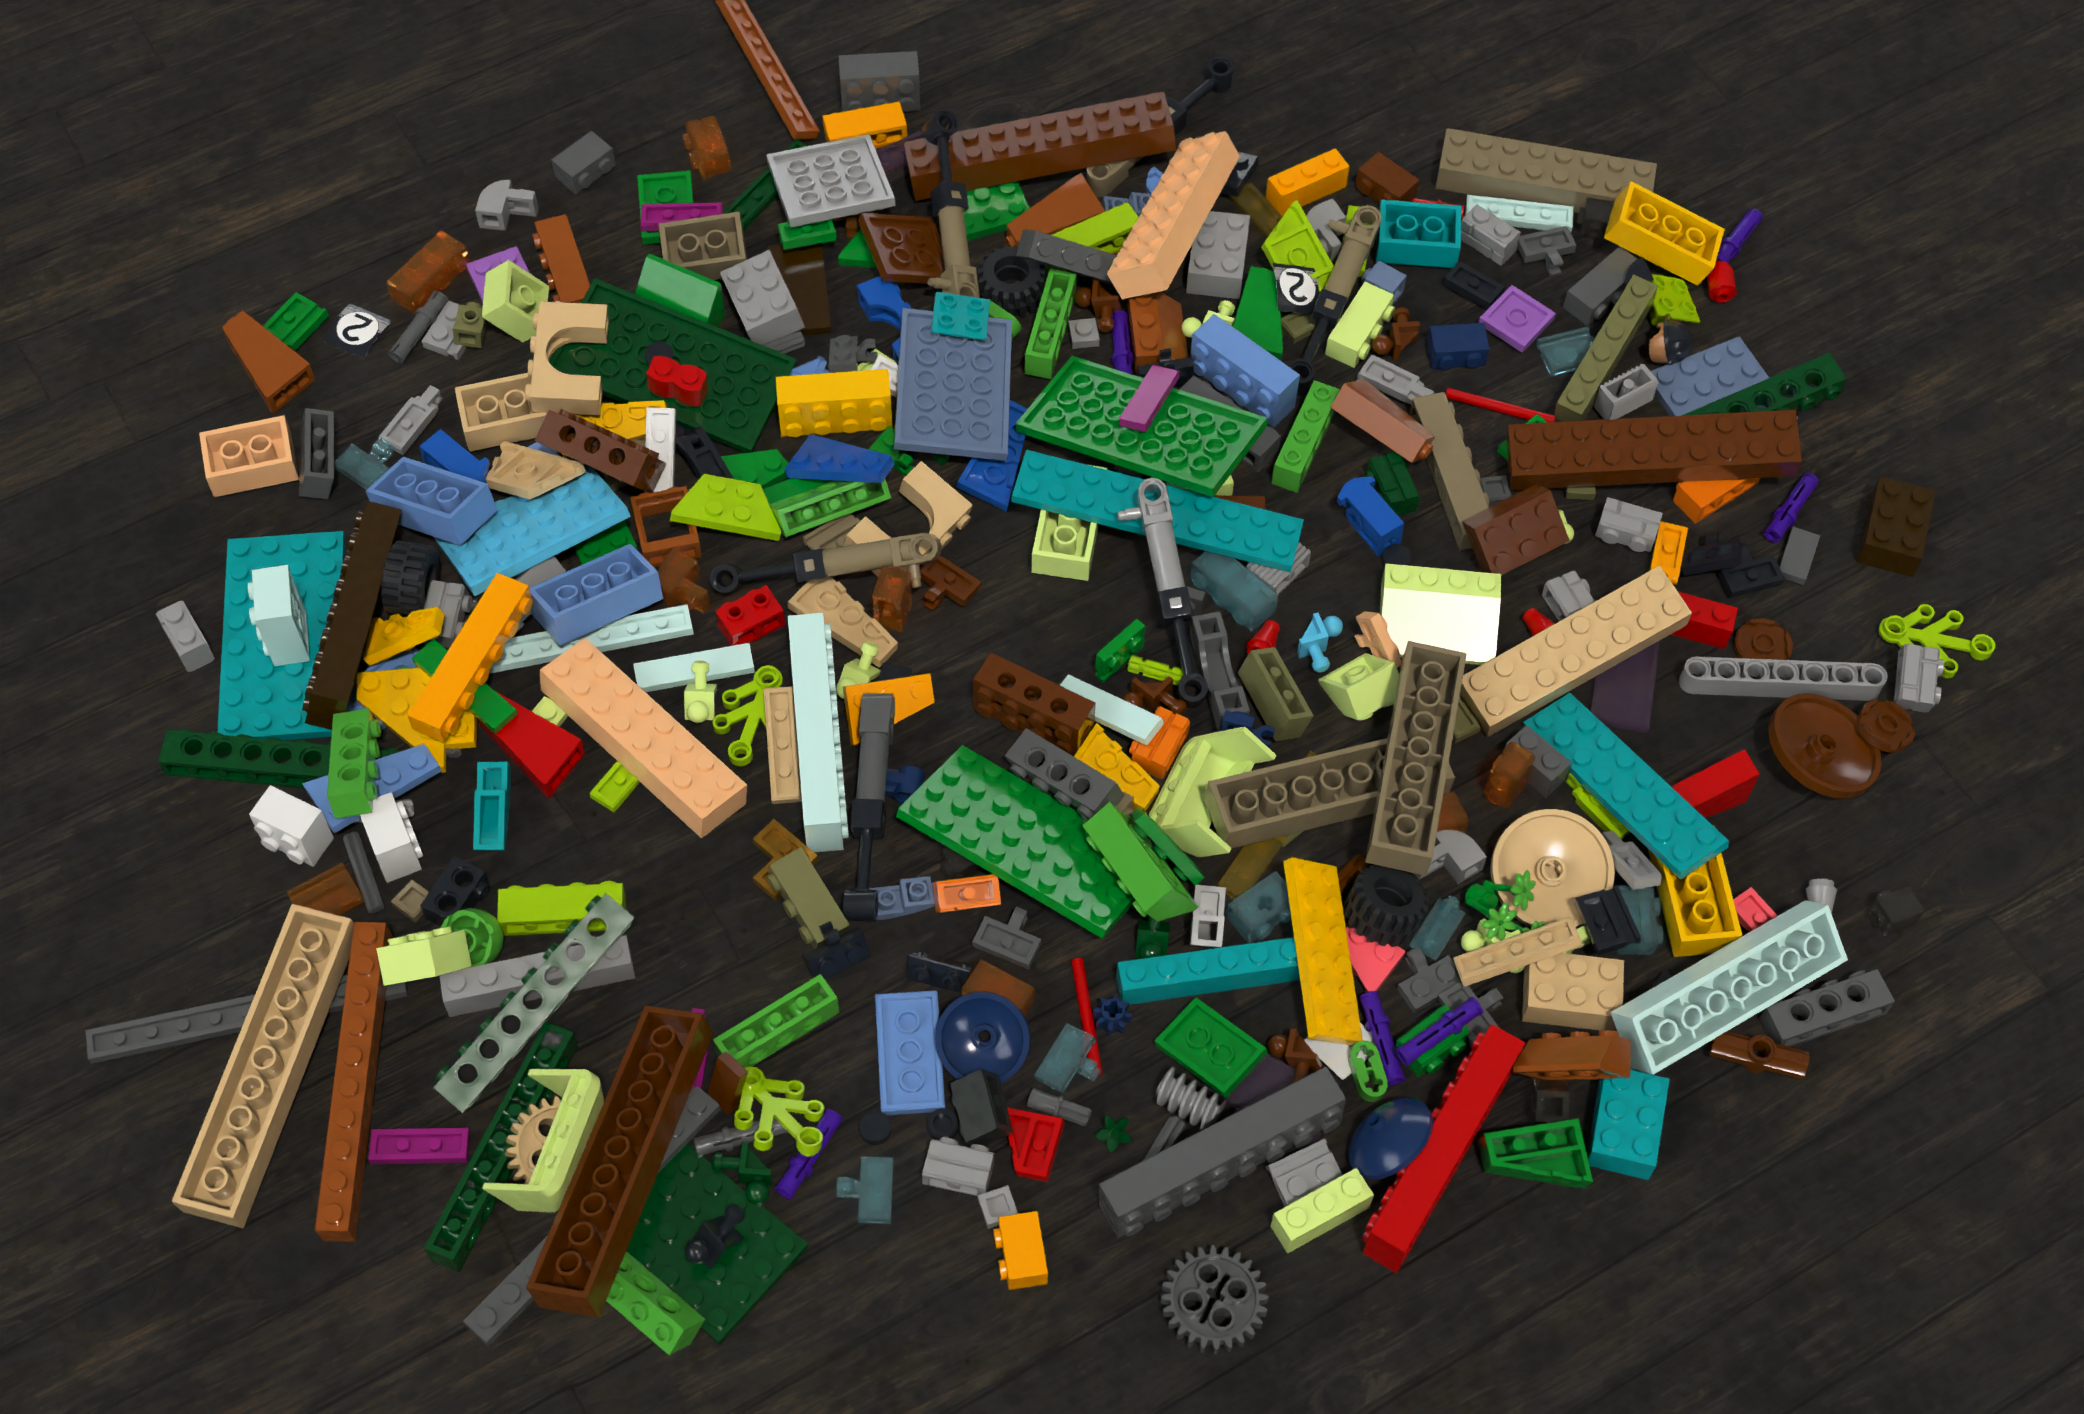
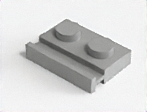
M451 301L446 303L436 318L437 320L422 339L423 348L445 356H454L456 360L460 359L468 346L454 344L453 326L456 321L459 304Z
M1325 1139L1266 1166L1285 1207L1342 1176L1332 1152L1327 1147Z

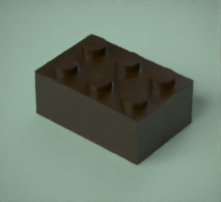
M1879 476L1870 495L1856 562L1913 577L1923 558L1936 491Z

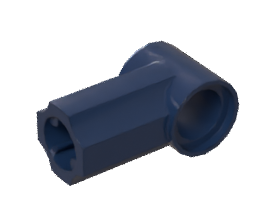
M902 766L899 770L887 768L885 796H892L897 802L903 804L923 784L924 771L914 766Z

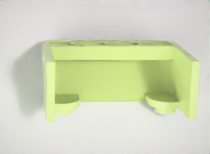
M1245 726L1193 737L1181 749L1149 816L1183 852L1198 858L1230 853L1232 848L1209 828L1212 819L1204 801L1208 781L1252 771L1254 764L1274 760L1276 754Z
M586 1069L529 1070L528 1076L562 1097L561 1103L529 1184L484 1183L483 1190L518 1211L556 1212L559 1210L604 1104L599 1077Z

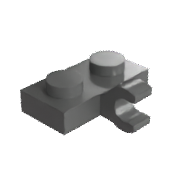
M1563 226L1522 235L1518 240L1517 249L1524 263L1545 259L1548 274L1556 276L1561 274L1559 266L1563 265L1561 255L1574 253L1576 243L1568 227Z
M841 335L830 339L829 372L858 371L859 361L875 362L878 353L868 352L867 349L876 348V340L872 338L865 339L859 346L858 336Z
M1016 906L1008 925L985 916L972 941V946L1029 970L1041 946V939L1022 931L1028 919L1026 916L1028 911Z
M1416 947L1407 952L1408 957L1404 959L1415 975L1399 983L1396 989L1412 1012L1416 1013L1437 1001L1438 994L1460 982L1461 978L1454 961L1449 955L1428 966L1424 954L1419 947Z
M1462 981L1438 994L1437 1000L1442 1006L1447 1005L1451 1011L1466 1002L1470 997H1474L1483 1009V1014L1465 1025L1469 1029L1467 1041L1472 1047L1480 1031L1486 1034L1491 1024L1498 1027L1488 1012L1494 1011L1502 1005L1500 1001L1503 1000V996L1495 988L1478 999L1469 986L1464 987Z

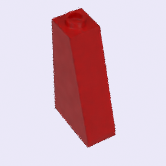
M498 693L517 710L518 715L496 734L479 720L481 728L546 797L551 798L585 755L582 740Z
M1742 750L1671 787L1704 818L1746 803L1760 773L1747 752Z

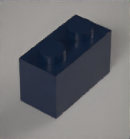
M1484 323L1430 326L1426 343L1431 369L1447 370L1458 367L1476 368L1486 366L1490 349Z

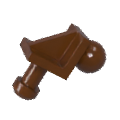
M1099 279L1093 280L1092 290L1082 287L1074 295L1075 303L1079 307L1087 308L1091 305L1093 306L1096 318H1100L1097 326L1101 331L1109 332L1113 330V312L1123 311L1118 295L1112 296L1102 288Z
M1399 307L1393 312V318L1397 322L1392 323L1389 337L1381 334L1373 339L1372 349L1376 354L1385 355L1391 350L1392 361H1398L1399 354L1411 342H1417L1420 322H1408L1410 314L1407 308Z
M1170 676L1163 682L1142 683L1135 677L1131 682V692L1126 693L1122 697V700L1142 708L1145 706L1152 713L1162 703L1171 709L1173 714L1177 713L1181 716L1187 709L1185 701L1182 699L1178 701L1171 695L1173 679Z
M1290 1029L1289 1038L1283 1034H1276L1270 1038L1268 1042L1269 1052L1277 1058L1285 1057L1291 1071H1296L1295 1078L1291 1079L1290 1085L1307 1077L1309 1072L1314 1073L1323 1068L1317 1053L1312 1051L1299 1035L1297 1029Z

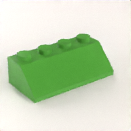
M1109 802L1082 825L1089 834L1086 840L1095 851L1102 852L1104 858L1101 861L1110 872L1117 873L1120 877L1117 880L1118 885L1127 895L1132 894L1135 898L1132 904L1143 917L1149 915L1156 921H1162L1192 912L1199 907L1166 861L1153 849L1154 845L1149 838L1143 839L1133 828L1132 825L1136 823L1134 819L1114 804Z

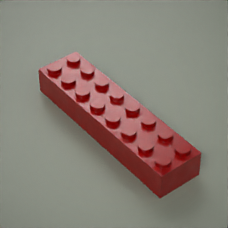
M1493 1024L1490 1025L1486 1034L1481 1031L1479 1032L1471 1047L1473 1049L1469 1056H1466L1462 1061L1454 1082H1450L1444 1092L1439 1108L1436 1107L1432 1113L1433 1129L1427 1144L1408 1166L1397 1173V1179L1393 1187L1389 1186L1381 1201L1382 1205L1378 1212H1374L1368 1222L1366 1232L1362 1238V1241L1366 1242L1363 1251L1364 1255L1398 1273L1511 1076L1513 1066L1524 1048V1041Z

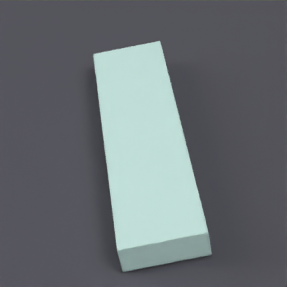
M1467 195L1465 215L1478 204L1512 227L1550 230L1567 226L1570 233L1572 231L1574 206Z
M745 643L634 663L636 683L644 692L695 684V672H692L691 665L699 660L706 661L709 664V671L706 672L707 681L755 673L750 644Z
M1069 674L1060 684V686L1096 703V722L1144 745L1149 744L1164 724L1161 717Z

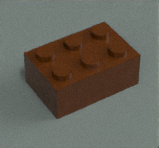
M1535 484L1462 521L1481 572L1503 575L1570 541L1551 490L1539 484Z

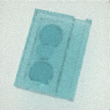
M1588 326L1537 339L1536 347L1541 351V357L1550 376L1577 370L1595 340L1590 335Z

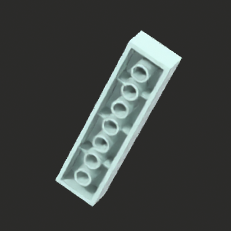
M823 613L789 615L788 626L806 846L814 853L844 850L843 839L849 838L831 627L830 624H824Z
M1805 900L1610 1013L1619 1036L1631 1040V1068L1653 1075L1848 959L1828 904Z

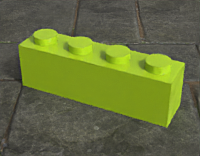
M1126 202L1076 225L1065 228L1052 236L1113 254L1121 250L1123 242L1129 236L1133 225L1139 217L1130 204ZM1044 265V269H1046V276H1045L1046 280H1047V277H1048L1050 268H1051V269H1056V270H1060V269H1057V268H1054V267H1050V266Z
M604 881L593 885L579 882L572 883L569 886L542 884L532 888L510 886L507 889H498L497 920L502 926L504 936L564 933L575 919L581 921L587 915L588 911L585 908L596 895L602 898L607 893L625 910L626 895L623 883H616L614 881ZM594 920L589 925V932L606 931V923L602 920Z

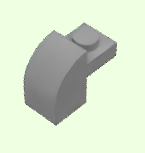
M501 180L488 185L481 192L475 212L479 228L506 231L510 214L536 217L539 208L535 191L513 189L511 180Z
M1332 198L1314 206L1308 212L1307 218L1328 257L1334 263L1339 256L1342 245L1337 237L1342 235V233L1329 228L1328 223L1331 219L1345 223L1346 216Z
M1456 830L1438 831L1433 858L1426 876L1444 866L1456 883L1459 884L1482 871L1487 856L1467 834ZM1415 874L1419 880L1425 877L1424 875Z
M1195 885L1194 901L1199 907L1193 911L1190 946L1222 948L1226 887Z

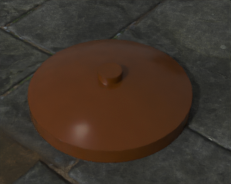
M1803 693L1787 698L1773 712L1768 726L1772 749L1782 766L1807 788L1828 797L1852 798L1864 793L1878 778L1881 770L1880 750L1871 745L1862 736L1857 726V715L1846 706L1822 695Z

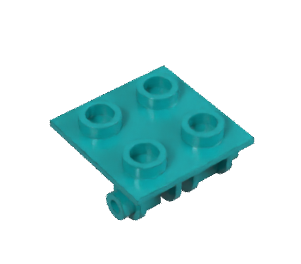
M936 292L931 333L986 341L990 299Z

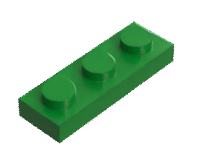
M1141 806L1131 813L1136 822L1132 825L1136 832L1143 839L1149 836L1156 843L1153 849L1164 861L1169 857L1176 866L1173 870L1184 882L1190 879L1194 885H1197L1205 878L1197 865Z

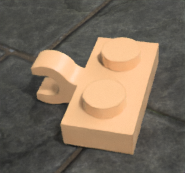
M1367 611L1356 616L1363 632L1362 635L1356 634L1354 636L1359 647H1370L1373 656L1395 662L1396 667H1399L1402 662L1399 657V648L1390 638L1386 620L1379 613Z

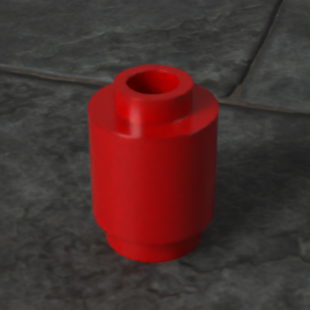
M1725 261L1716 262L1714 269L1706 276L1709 297L1713 301L1726 303L1737 294L1734 270Z

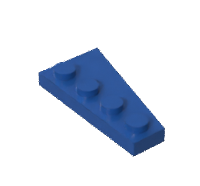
M1011 400L1009 401L1007 460L972 457L957 482V488L1007 512L1026 436L1016 432L1015 423L1027 408Z
M810 434L784 470L788 478L882 483L895 464L891 455Z

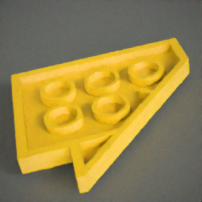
M420 668L357 672L356 699L364 709L369 708L371 714L411 748L425 744L439 764L441 773H446V749L476 747L477 717L469 710L463 711L456 731L453 734H449L445 742L412 729L408 714L430 680V677Z

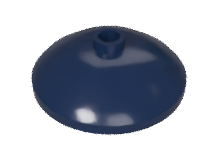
M988 991L971 992L954 1000L942 1013L935 1033L936 1050L944 1067L955 1078L960 1079L979 1069H984L997 1073L1000 1083L1017 1073L1025 1062L1030 1047V1031L1023 1013L1008 998ZM987 1030L991 1034L990 1040H983L980 1037V1032Z
M1416 1098L1394 1099L1374 1109L1359 1124L1351 1139L1349 1148L1351 1167L1353 1169L1357 1168L1363 1178L1373 1180L1386 1178L1404 1169L1421 1153L1430 1138L1433 1129V1116L1430 1109Z

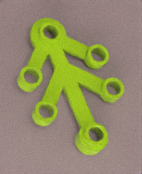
M1921 604L1916 611L1904 618L1896 615L1889 616L1883 619L1879 625L1880 636L1889 643L1898 644L1900 648L1904 644L1914 645L1910 640L1920 642L1923 647L1938 648L1940 650L1939 659L1944 660V666H1949L1952 671H1949L1945 667L1943 668L1941 676L1944 678L1954 677L1958 670V663L1949 658L1940 646L1969 652L1972 658L1976 660L1988 659L1995 649L1994 640L1985 634L1976 635L1972 641L1940 634L1947 629L1957 630L1961 626L1964 618L1956 610L1949 611L1944 618L1922 630L1911 628L1917 623L1927 624L1932 620L1935 611L1928 604ZM1921 612H1926L1928 616L1922 615ZM1949 618H1954L1957 622H1952Z
M766 665L760 667L754 674L753 681L737 689L726 690L722 694L723 706L733 711L714 717L712 722L713 729L717 734L723 735L728 733L731 725L747 718L740 740L732 742L728 747L729 760L735 766L743 767L751 762L753 758L751 744L760 719L766 728L763 689L777 688L783 684L781 672L773 666ZM767 679L773 680L771 683H763ZM756 693L754 701L737 708L740 705V699ZM729 697L736 698L733 702L726 701ZM719 722H726V723H727V724H726L725 726H723V727L717 726V724H718ZM738 754L746 755L743 758H736Z
M745 1067L748 1074L741 1093L739 1110L734 1114V1126L739 1130H748L753 1126L754 1114L751 1108L755 1097L763 1105L759 1128L754 1133L753 1145L756 1149L766 1151L772 1147L773 1133L771 1130L773 1118H775L796 1139V1148L802 1155L811 1157L818 1153L822 1147L823 1135L821 1131L815 1127L803 1128L788 1112L804 1114L807 1120L817 1122L820 1121L824 1114L823 1103L818 1100L801 1101L804 1097L805 1089L801 1081L791 1080L788 1082L766 1079L760 1069ZM769 1092L785 1093L786 1099L773 1097ZM765 1138V1139H767V1140H766V1141H761V1140H759V1139Z

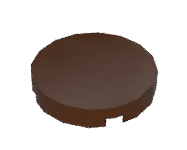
M1765 618L1751 619L1737 630L1733 642L1734 652L1737 658L1789 660L1793 649L1791 635L1787 630L1784 631L1779 627L1780 624L1774 620Z
M1872 699L1865 703L1857 715V726L1862 736L1871 745L1879 750L1895 753L1903 751L1912 743L1916 735L1915 730L1913 731L1911 726L1913 721L1902 707L1892 701L1885 700L1881 702L1878 701L1879 699Z

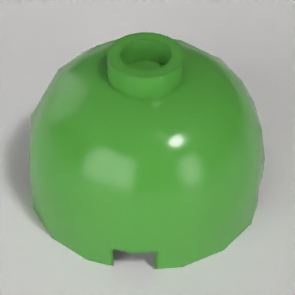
M468 908L456 911L444 920L441 928L451 926L452 932L465 930L472 967L489 964L497 959L503 947L504 934L502 926L493 915L486 910Z

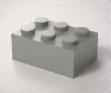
M1216 211L1209 212L1192 244L1186 293L1240 299L1250 215Z
M770 250L720 272L751 341L763 345L805 328Z

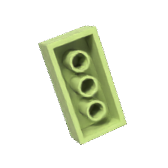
M1093 466V467H1097V468H1101V469L1107 470V468H1105V467ZM1041 509L1032 552V573L1088 581L1099 524Z

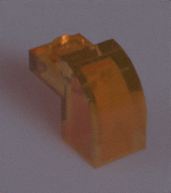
M673 548L661 563L658 571L663 599L669 607H675L681 602L682 605L688 604L689 610L695 609L704 614L710 607L708 591L695 584L700 577L698 561Z

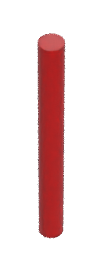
M1447 388L1446 391L1447 399L1526 420H1530L1536 414L1541 416L1546 422H1554L1555 416L1452 388Z
M1074 958L1071 960L1090 1076L1099 1077L1103 1075L1084 960L1083 958Z

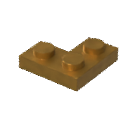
M775 819L753 838V844L772 859L753 877V881L774 901H777L782 895L779 891L775 893L766 879V876L769 875L767 871L770 864L802 847L812 865L818 862V855Z

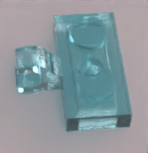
M379 438L374 443L370 454L351 444L334 462V466L338 471L365 489H368L390 469L382 463L392 456L393 451L388 448L390 444L382 438Z
M1066 1023L1036 1071L1035 1078L1064 1093L1076 1072L1095 1081L1101 1070L1096 1067L1097 1063L1086 1058V1055L1095 1043L1093 1035Z
M861 1156L860 1181L847 1177L837 1178L838 1198H859L858 1223L891 1224L893 1158Z

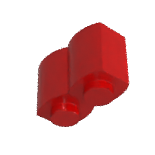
M653 357L647 371L648 389L660 397H675L679 402L688 406H701L708 391L706 372L693 365H680L669 357Z

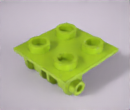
M1652 274L1654 278L1652 283L1658 285L1655 301L1648 312L1650 313L1652 325L1659 328L1657 324L1664 323L1665 315L1669 313L1672 319L1700 323L1696 307L1692 302L1684 279Z

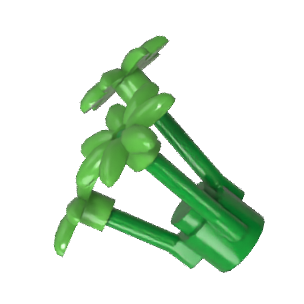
M1528 870L1524 872L1523 876L1516 873L1517 883L1513 885L1495 884L1485 880L1483 885L1475 883L1467 890L1465 896L1466 904L1489 918V920L1482 923V927L1490 928L1486 935L1487 939H1492L1496 934L1500 940L1505 939V929L1514 931L1519 929L1522 934L1545 926L1544 921H1541L1539 924L1537 921H1534L1531 929L1527 927L1522 928L1511 921L1516 917L1517 911L1512 910L1508 912L1507 903L1502 904L1499 912L1495 910L1498 897L1495 895L1494 890L1511 892L1512 895H1516L1513 906L1521 905L1522 910L1525 911L1527 909L1528 901L1535 899L1534 894L1529 890H1532L1536 885L1534 880H1530V872Z

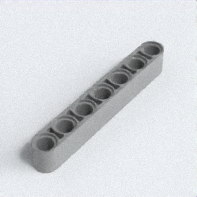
M1691 657L1683 667L1679 677V685L1683 691L1690 694L1789 698L1797 694L1811 693L1834 700L1870 701L1878 697L1887 681L1888 675L1882 666L1874 663Z

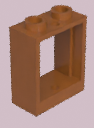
M687 486L671 487L663 491L642 493L638 496L630 497L642 555L653 567L702 558L695 525L687 524L689 530L687 535L647 542L642 517L672 511L688 493Z

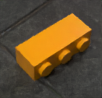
M900 101L823 116L826 142L870 134L875 148L907 142V124Z
M1336 148L1269 177L1265 199L1280 217L1286 213L1291 204L1298 200L1302 207L1347 186L1350 166Z

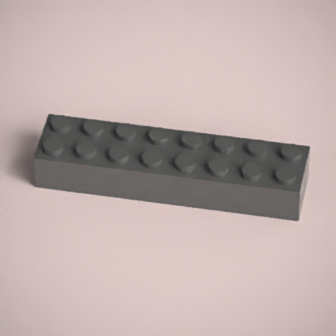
M1324 1067L1100 1183L1099 1206L1117 1238L1125 1234L1127 1237L1133 1236L1144 1228V1224L1152 1220L1158 1222L1171 1215L1173 1209L1182 1204L1184 1207L1194 1204L1201 1198V1194L1209 1190L1212 1192L1221 1190L1228 1185V1180L1238 1175L1240 1177L1248 1176L1257 1169V1165L1266 1160L1268 1163L1280 1159L1285 1154L1284 1151L1293 1146L1301 1148L1313 1139L1312 1136L1322 1131L1324 1134L1332 1132L1340 1126L1346 1097L1328 1068Z

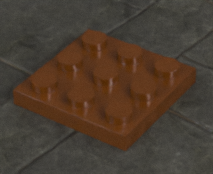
M861 214L858 222L882 281L928 284L929 278H941L940 275L945 271L942 240L932 217Z

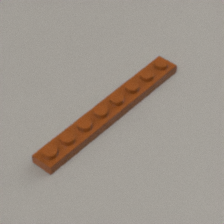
M715 0L793 139H816L820 132L745 0Z

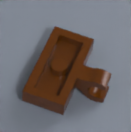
M941 555L936 560L925 563L920 569L921 580L932 586L924 595V598L927 599L924 606L932 612L939 607L945 595L964 607L981 589V581Z

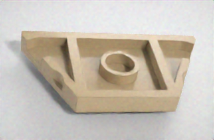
M503 441L500 445L502 453L500 457L494 458L493 467L487 474L486 482L491 489L530 500L584 474L586 470L582 462Z

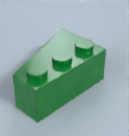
M1579 1119L1484 1133L1477 1141L1484 1173L1581 1189L1587 1188L1593 1182Z

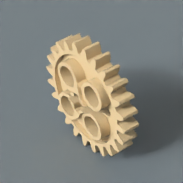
M555 1096L551 1106H549L545 1098L540 1102V1109L530 1104L528 1107L530 1116L521 1112L517 1117L521 1124H512L510 1130L516 1135H509L506 1142L514 1147L507 1149L505 1156L514 1157V1160L509 1162L507 1166L508 1169H518L513 1178L514 1181L524 1178L526 1181L524 1184H529L535 1169L532 1157L541 1154L547 1138L539 1132L538 1126L542 1124L552 1126L560 1105L558 1096Z

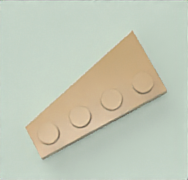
M832 577L808 581L788 601V609L797 615L823 613L824 624H830L831 637L860 656L862 655L860 650L862 643L867 641L875 643L879 651L877 656H873L871 663L879 668L898 648V642L875 618L871 619L864 611V607L858 601H854L846 593V588Z

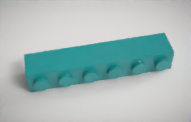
M1292 937L1118 962L1116 979L1121 1002L1128 1001L1129 1005L1299 981L1300 975L1295 940Z

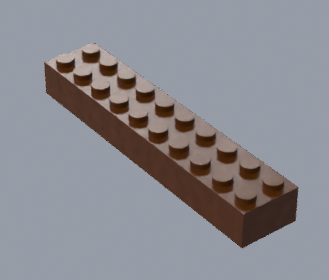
M1163 91L955 132L948 141L952 180L956 183L966 184V190L969 191L1176 150L1174 125ZM926 138L904 142L915 201L931 198V191L942 182L938 145L931 144Z
M1796 410L1508 424L1506 436L1510 490H1524L1535 484L1545 488L1787 477L1797 476L1802 463Z
M652 1006L644 1007L526 1286L538 1307L596 1318L600 1317L713 1037V1033L702 1013Z

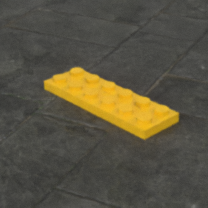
M1291 857L1283 861L1308 1038L1354 1046L1357 1042L1363 1041L1337 866Z

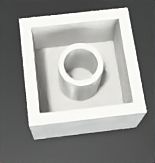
M271 785L249 813L254 829L261 838V844L273 852L280 850L286 853L287 857L297 864L304 862L314 867L334 839L322 810Z
M392 792L377 797V799L373 800L372 813L361 814L360 817L385 880L388 883L422 870L418 858L424 856L402 801L396 803Z

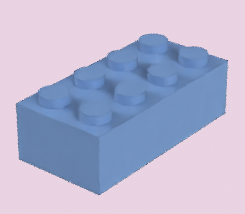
M1215 314L1193 333L1190 357L1194 364L1193 372L1195 374L1203 376L1216 389L1224 391L1231 396L1238 405L1246 407L1254 414L1267 417V423L1272 427H1275L1295 408L1300 374Z
M402 457L366 490L370 501L401 509L398 525L460 546L497 511L487 483L406 457Z
M631 543L529 588L533 599L531 608L534 618L559 646L663 599L658 571Z

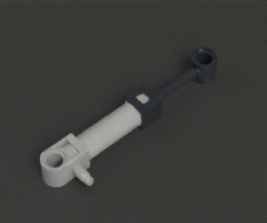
M1148 478L1139 486L1137 496L1138 507L1118 511L1117 516L1120 521L1141 518L1158 591L1157 600L1163 626L1173 624L1183 671V677H1181L1178 685L1177 697L1179 700L1185 701L1188 708H1196L1204 702L1208 691V684L1202 675L1194 671L1184 622L1191 621L1193 612L1188 588L1184 583L1172 526L1171 506L1166 485L1157 478ZM1154 491L1159 494L1160 498L1150 501L1144 494ZM1188 685H1195L1200 689V694L1189 696L1184 688Z

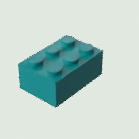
M1381 200L1379 212L1382 218L1376 238V262L1453 268L1455 266L1461 249V206Z
M1630 1069V1078L1599 1079L1587 1149L1589 1166L1649 1180L1657 1164L1669 1078Z

